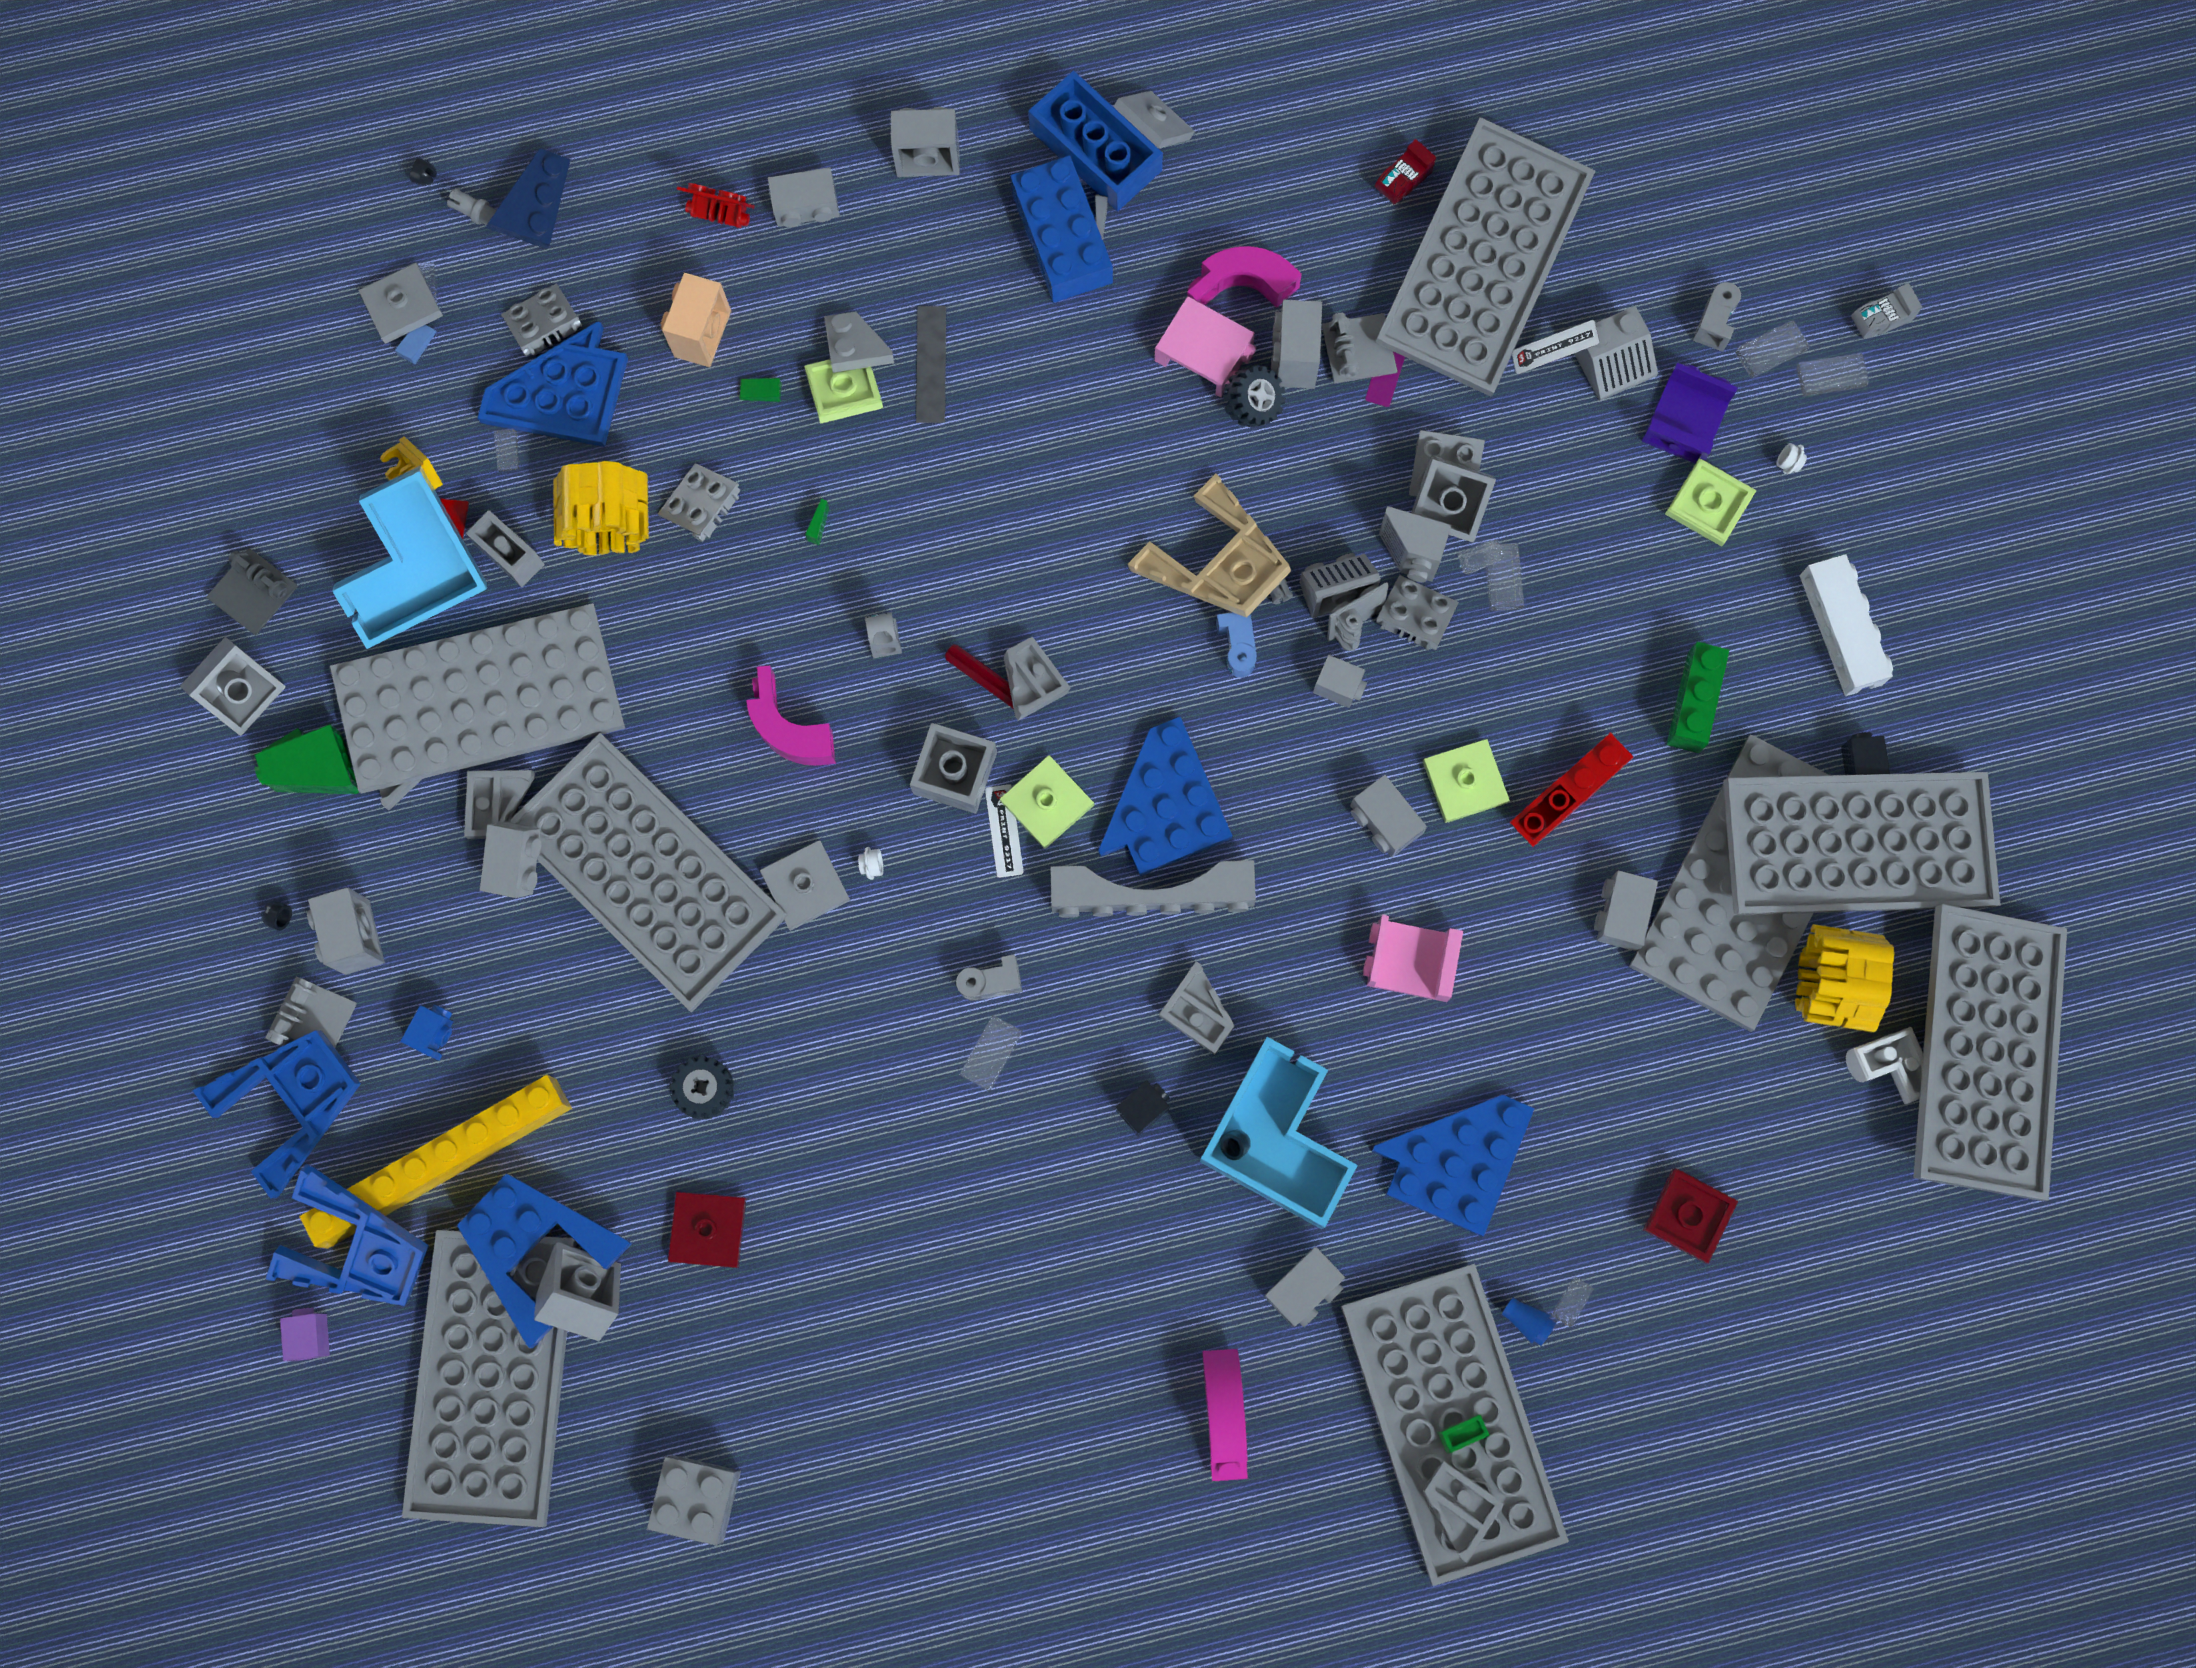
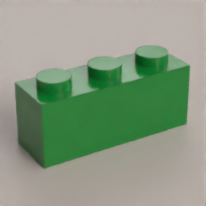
M1697 641L1688 652L1666 745L1695 753H1700L1708 745L1729 649Z

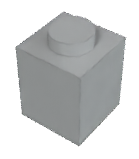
M1328 655L1313 693L1350 708L1353 699L1360 701L1367 686V682L1362 680L1365 670Z

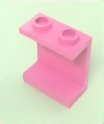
M1187 297L1155 347V362L1164 367L1167 366L1170 360L1177 362L1215 383V395L1222 397L1225 392V384L1230 383L1228 381L1230 376L1235 375V372L1238 371L1243 362L1248 364L1256 350V346L1253 345L1255 333L1194 299Z
M1382 915L1379 923H1373L1371 927L1369 943L1374 944L1372 956H1366L1363 976H1368L1367 986L1448 1002L1452 997L1463 931L1450 928L1447 933L1390 922L1388 921L1389 916Z

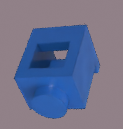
M435 1004L431 1010L420 1005L400 1042L440 1061L442 1054L437 1051L440 1046L443 1047L448 1042L452 1034V1028L450 1027L454 1021L450 1020V1017L453 1013Z

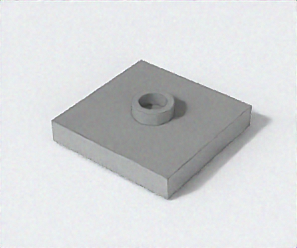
M1152 91L1118 98L1113 106L1157 148L1188 141L1195 132Z
M417 263L358 290L385 344L443 316Z
M820 840L760 870L776 904L787 914L784 920L790 931L851 901Z

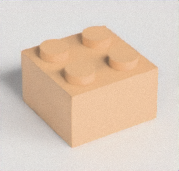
M684 273L681 282L676 283L672 292L673 303L670 311H666L663 315L661 330L674 357L711 367L731 309L721 283Z

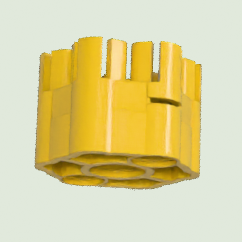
M613 461L562 466L561 471L553 480L554 544L561 546L563 540L564 548H577V551L583 553V555H597V533H599V554H608L610 552L609 532H611L612 552H625L624 536H626L628 552L634 553L639 551L640 543L649 539L648 475L645 472Z
M1813 924L1811 932L1815 934L1809 933L1807 947H1804L1800 953L1798 966L1815 968L1817 971L1798 969V979L1819 982V984L1804 981L1798 983L1796 994L1809 996V998H1796L1795 1009L1802 1011L1804 1022L1875 1032L1891 998L1894 961L1893 945L1885 939L1884 935Z

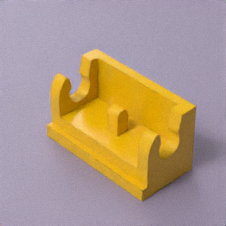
M406 437L399 439L400 443L381 455L380 460L383 463L388 462L393 457L399 459L398 464L395 467H391L385 473L389 481L421 465L434 489L443 485L429 459Z

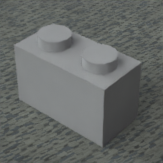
M831 167L768 177L773 213L778 227H796L804 222H826L834 217H840Z
M489 510L466 532V535L475 546L520 587H523L545 565L531 547Z
M1386 775L1354 797L1350 805L1353 809L1351 814L1355 821L1361 827L1366 825L1374 835L1372 841L1382 853L1387 851L1391 857H1394L1423 835L1427 828L1426 824Z
M510 822L487 824L480 891L512 898L533 895L538 879L536 873L537 856L541 851L540 828Z
M1619 870L1611 879L1607 878L1601 895L1602 898L1606 899L1604 911H1598L1594 924V930L1599 931L1597 941L1633 951L1639 950L1644 945L1658 881Z
M1314 1247L1264 1295V1298L1292 1327H1295L1298 1323L1305 1327L1318 1314L1315 1307L1323 1299L1329 1303L1344 1289L1340 1283L1345 1277L1317 1247Z

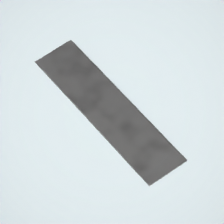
M918 306L916 423H945L946 306Z

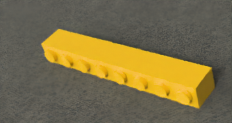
M545 1075L346 1190L386 1216L566 1113L572 1107L557 1079ZM316 1208L299 1216L314 1247L329 1249L355 1234L357 1228L355 1224Z

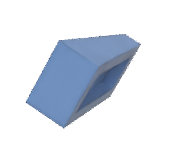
M423 325L409 332L395 349V352L398 356L416 364L436 334V331L427 325Z

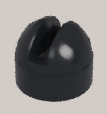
M418 157L412 166L410 181L418 185L428 186L434 182L432 177L437 175L436 168L430 162Z
M281 902L266 904L264 906L267 908L265 914L261 913L264 924L278 931L285 929L292 917L291 907Z
M1241 1130L1230 1131L1220 1140L1221 1151L1230 1160H1239L1247 1154L1251 1147L1248 1134Z

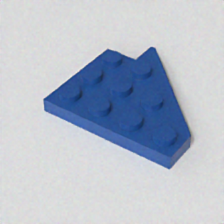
M596 322L487 387L477 419L482 424L605 447L628 357L626 353L599 349L604 327L602 323Z
M1181 717L1149 729L1099 848V855L1102 857L1127 847L1139 876L1231 840L1233 837Z
M1500 1095L1375 1145L1371 1152L1398 1163L1386 1196L1483 1237L1535 1108L1505 1095Z

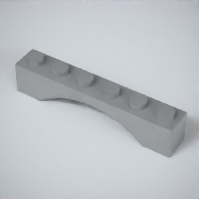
M1254 860L1220 861L1207 873L1191 882L1173 888L1158 890L1132 889L1117 885L1096 875L1086 866L1051 867L1052 913H1059V917L1063 918L1078 917L1079 912H1093V916L1106 917L1112 916L1113 911H1127V915L1139 916L1147 914V910L1159 909L1161 914L1166 915L1179 914L1181 909L1194 908L1195 913L1200 914L1212 913L1215 911L1214 908L1228 907V912H1246L1248 907H1254L1256 901Z

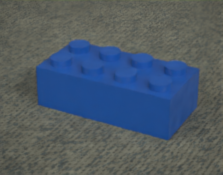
M1074 70L1028 111L1030 131L1059 158L1071 156L1077 175L1100 196L1108 197V204L1117 212L1162 172L1163 152Z
M1071 156L1010 175L1014 201L1053 303L1112 284L1113 265Z

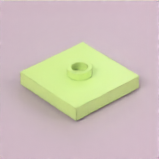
M830 359L804 366L820 424L883 408L872 367L833 373Z
M1699 458L1665 515L1722 547L1756 490Z
M1487 739L1423 760L1445 823L1507 804L1510 801Z
M1050 755L1000 798V802L1044 849L1094 806V802Z

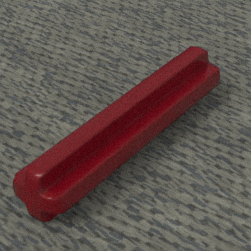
M957 644L949 647L945 653V659L1013 708L1008 681Z

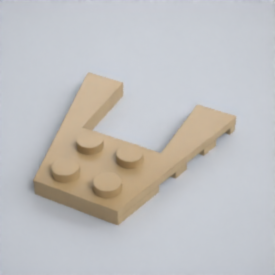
M1215 473L1194 495L1197 504L1237 532L1235 537L1197 576L1150 541L1128 563V566L1133 573L1247 618L1291 572V569L1267 536H1264L1253 518L1245 512L1234 494L1226 488L1221 478Z

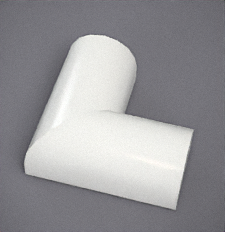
M1912 1027L1850 1049L1846 1053V1064L1855 1080L1866 1082L1891 1072L1904 1104L1920 1099L1923 1052Z

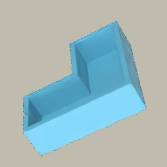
M421 465L360 495L359 503L390 556L335 583L332 591L347 617L353 615L351 624L366 649L487 589V582Z
M1266 1037L1207 1146L1200 1163L1314 1226L1323 1229L1326 1227L1358 1165L1296 1132L1328 1069L1300 1055L1295 1065L1290 1063L1289 1061L1295 1051ZM1233 1130L1244 1131L1248 1134L1251 1141L1249 1151L1239 1160L1228 1159L1220 1148L1221 1138Z

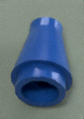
M1514 1297L1502 1313L1531 1344L1536 1342L1540 1346L1544 1344L1557 1324L1550 1319V1314L1522 1303Z

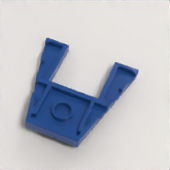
M315 1030L265 1057H259L249 1062L247 1066L216 1078V1081L193 1090L212 1118H219L255 1086L267 1078L301 1124L302 1129L251 1171L270 1198H277L361 1084L321 1030Z
M305 1164L300 1170L292 1199L357 1225L343 1270L280 1245L273 1254L266 1279L270 1281H275L276 1278L293 1280L292 1285L306 1288L310 1284L329 1287V1292L342 1294L344 1290L361 1293V1298L405 1306L410 1299L428 1245L311 1165Z
M506 1173L457 1224V1227L524 1342L529 1348H534L554 1326L534 1320L536 1300L509 1273L557 1223L607 1270L632 1243Z

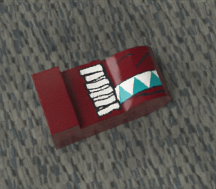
M1415 139L1407 147L1406 152L1381 174L1375 184V189L1395 205L1405 196H1408L1433 172L1436 156Z

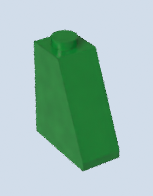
M331 724L254 754L258 764L254 769L259 782L276 792L360 793L342 734Z

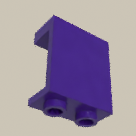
M1677 362L1667 381L1642 442L1695 464L1699 458L1705 461L1714 445L1712 442L1738 387L1731 385L1728 380L1722 377H1712L1704 374L1693 365H1683Z

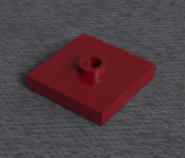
M1673 1168L1643 1231L1708 1264L1738 1201L1677 1168Z
M676 1192L668 1262L739 1268L747 1198Z

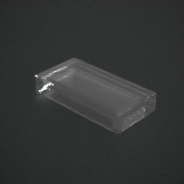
M1792 320L1738 347L1735 353L1750 377L1754 378L1807 351L1810 345L1795 321Z
M1862 353L1800 362L1796 366L1803 397L1862 388L1869 384Z
M1518 543L1485 545L1484 555L1490 611L1523 609L1524 598Z
M992 1015L963 1067L960 1076L990 1092L1023 1031Z

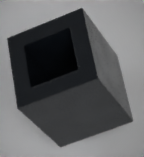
M1871 732L1857 733L1852 735L1851 739L1841 746L1845 775L1890 774L1884 736L1872 737Z
M1146 1080L1117 1105L1115 1110L1133 1132L1139 1136L1169 1110L1170 1106L1166 1101L1170 1097L1158 1083L1152 1086Z

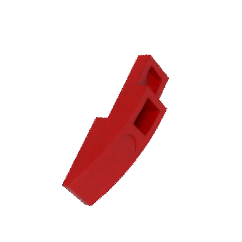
M1610 732L1562 777H1559L1510 822L1511 825L1534 847L1602 788L1634 756Z

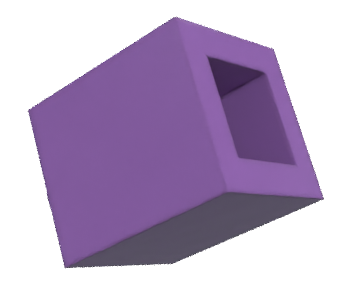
M314 1308L292 1310V1317L280 1319L283 1361H301L330 1356L327 1314L314 1313Z

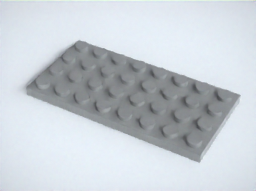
M1480 117L1375 343L1492 397L1595 170Z
M593 603L330 666L356 783L361 794L594 737L599 733L606 734L626 729Z
M601 733L508 821L541 829V851L537 856V860L691 1013L787 916L768 895Z
M1750 734L1726 779L1830 775ZM1722 785L1646 932L1644 945L1636 951L1629 967L1752 1032L1755 1030L1813 913L1734 915L1724 785Z
M1988 772L1746 777L1723 780L1734 915L1935 909V906L1941 904L1960 908L2001 906Z
M1945 904L1935 906L1913 1178L2038 1201H2049L2067 928Z
M436 1230L402 1518L546 1527L567 1331L553 1327L534 1348H529L460 1231ZM544 1237L509 1274L536 1300V1294L556 1242L576 1248L577 1242L573 1238Z
M1475 1264L1341 1306L1431 1585L1436 1586L1568 1543L1569 1540ZM1481 1414L1490 1436L1447 1454L1438 1432ZM1442 1461L1504 1503V1506L1467 1563L1459 1558L1423 1493L1425 1486Z

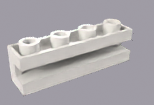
M1846 554L1808 565L1801 573L1800 578L1844 695L1848 696L1858 693L1862 688L1868 686L1872 689L1884 685L1893 677V666L1890 657L1884 654L1880 644V630L1876 624L1872 623L1868 613V599L1865 594L1860 592L1855 566L1849 563Z

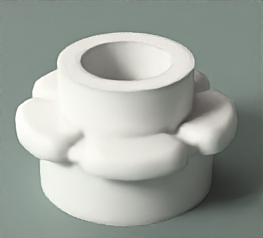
M1789 443L1781 451L1777 459V466L1783 469L1784 474H1790L1793 471L1798 472L1804 466L1807 455L1804 454L1803 445L1796 446Z
M866 847L864 854H860L858 858L859 870L861 874H866L868 879L873 880L874 876L883 875L882 854L880 849L871 850L870 847Z

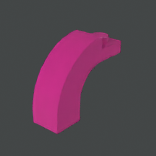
M1250 246L1233 247L1217 252L1202 262L1201 276L1197 277L1189 285L1187 297L1206 305L1217 294L1229 287L1247 286L1259 291L1277 308L1283 303V300H1286L1299 289L1302 274L1289 261L1272 251Z
M771 666L757 667L758 678H753L752 684L754 697H759L760 699L746 700L750 718L764 742L778 755L795 763L813 766L836 764L833 731L829 723L801 726L784 719L778 711L775 674Z
M1238 1349L1203 1351L1212 1481L1247 1479L1246 1424Z

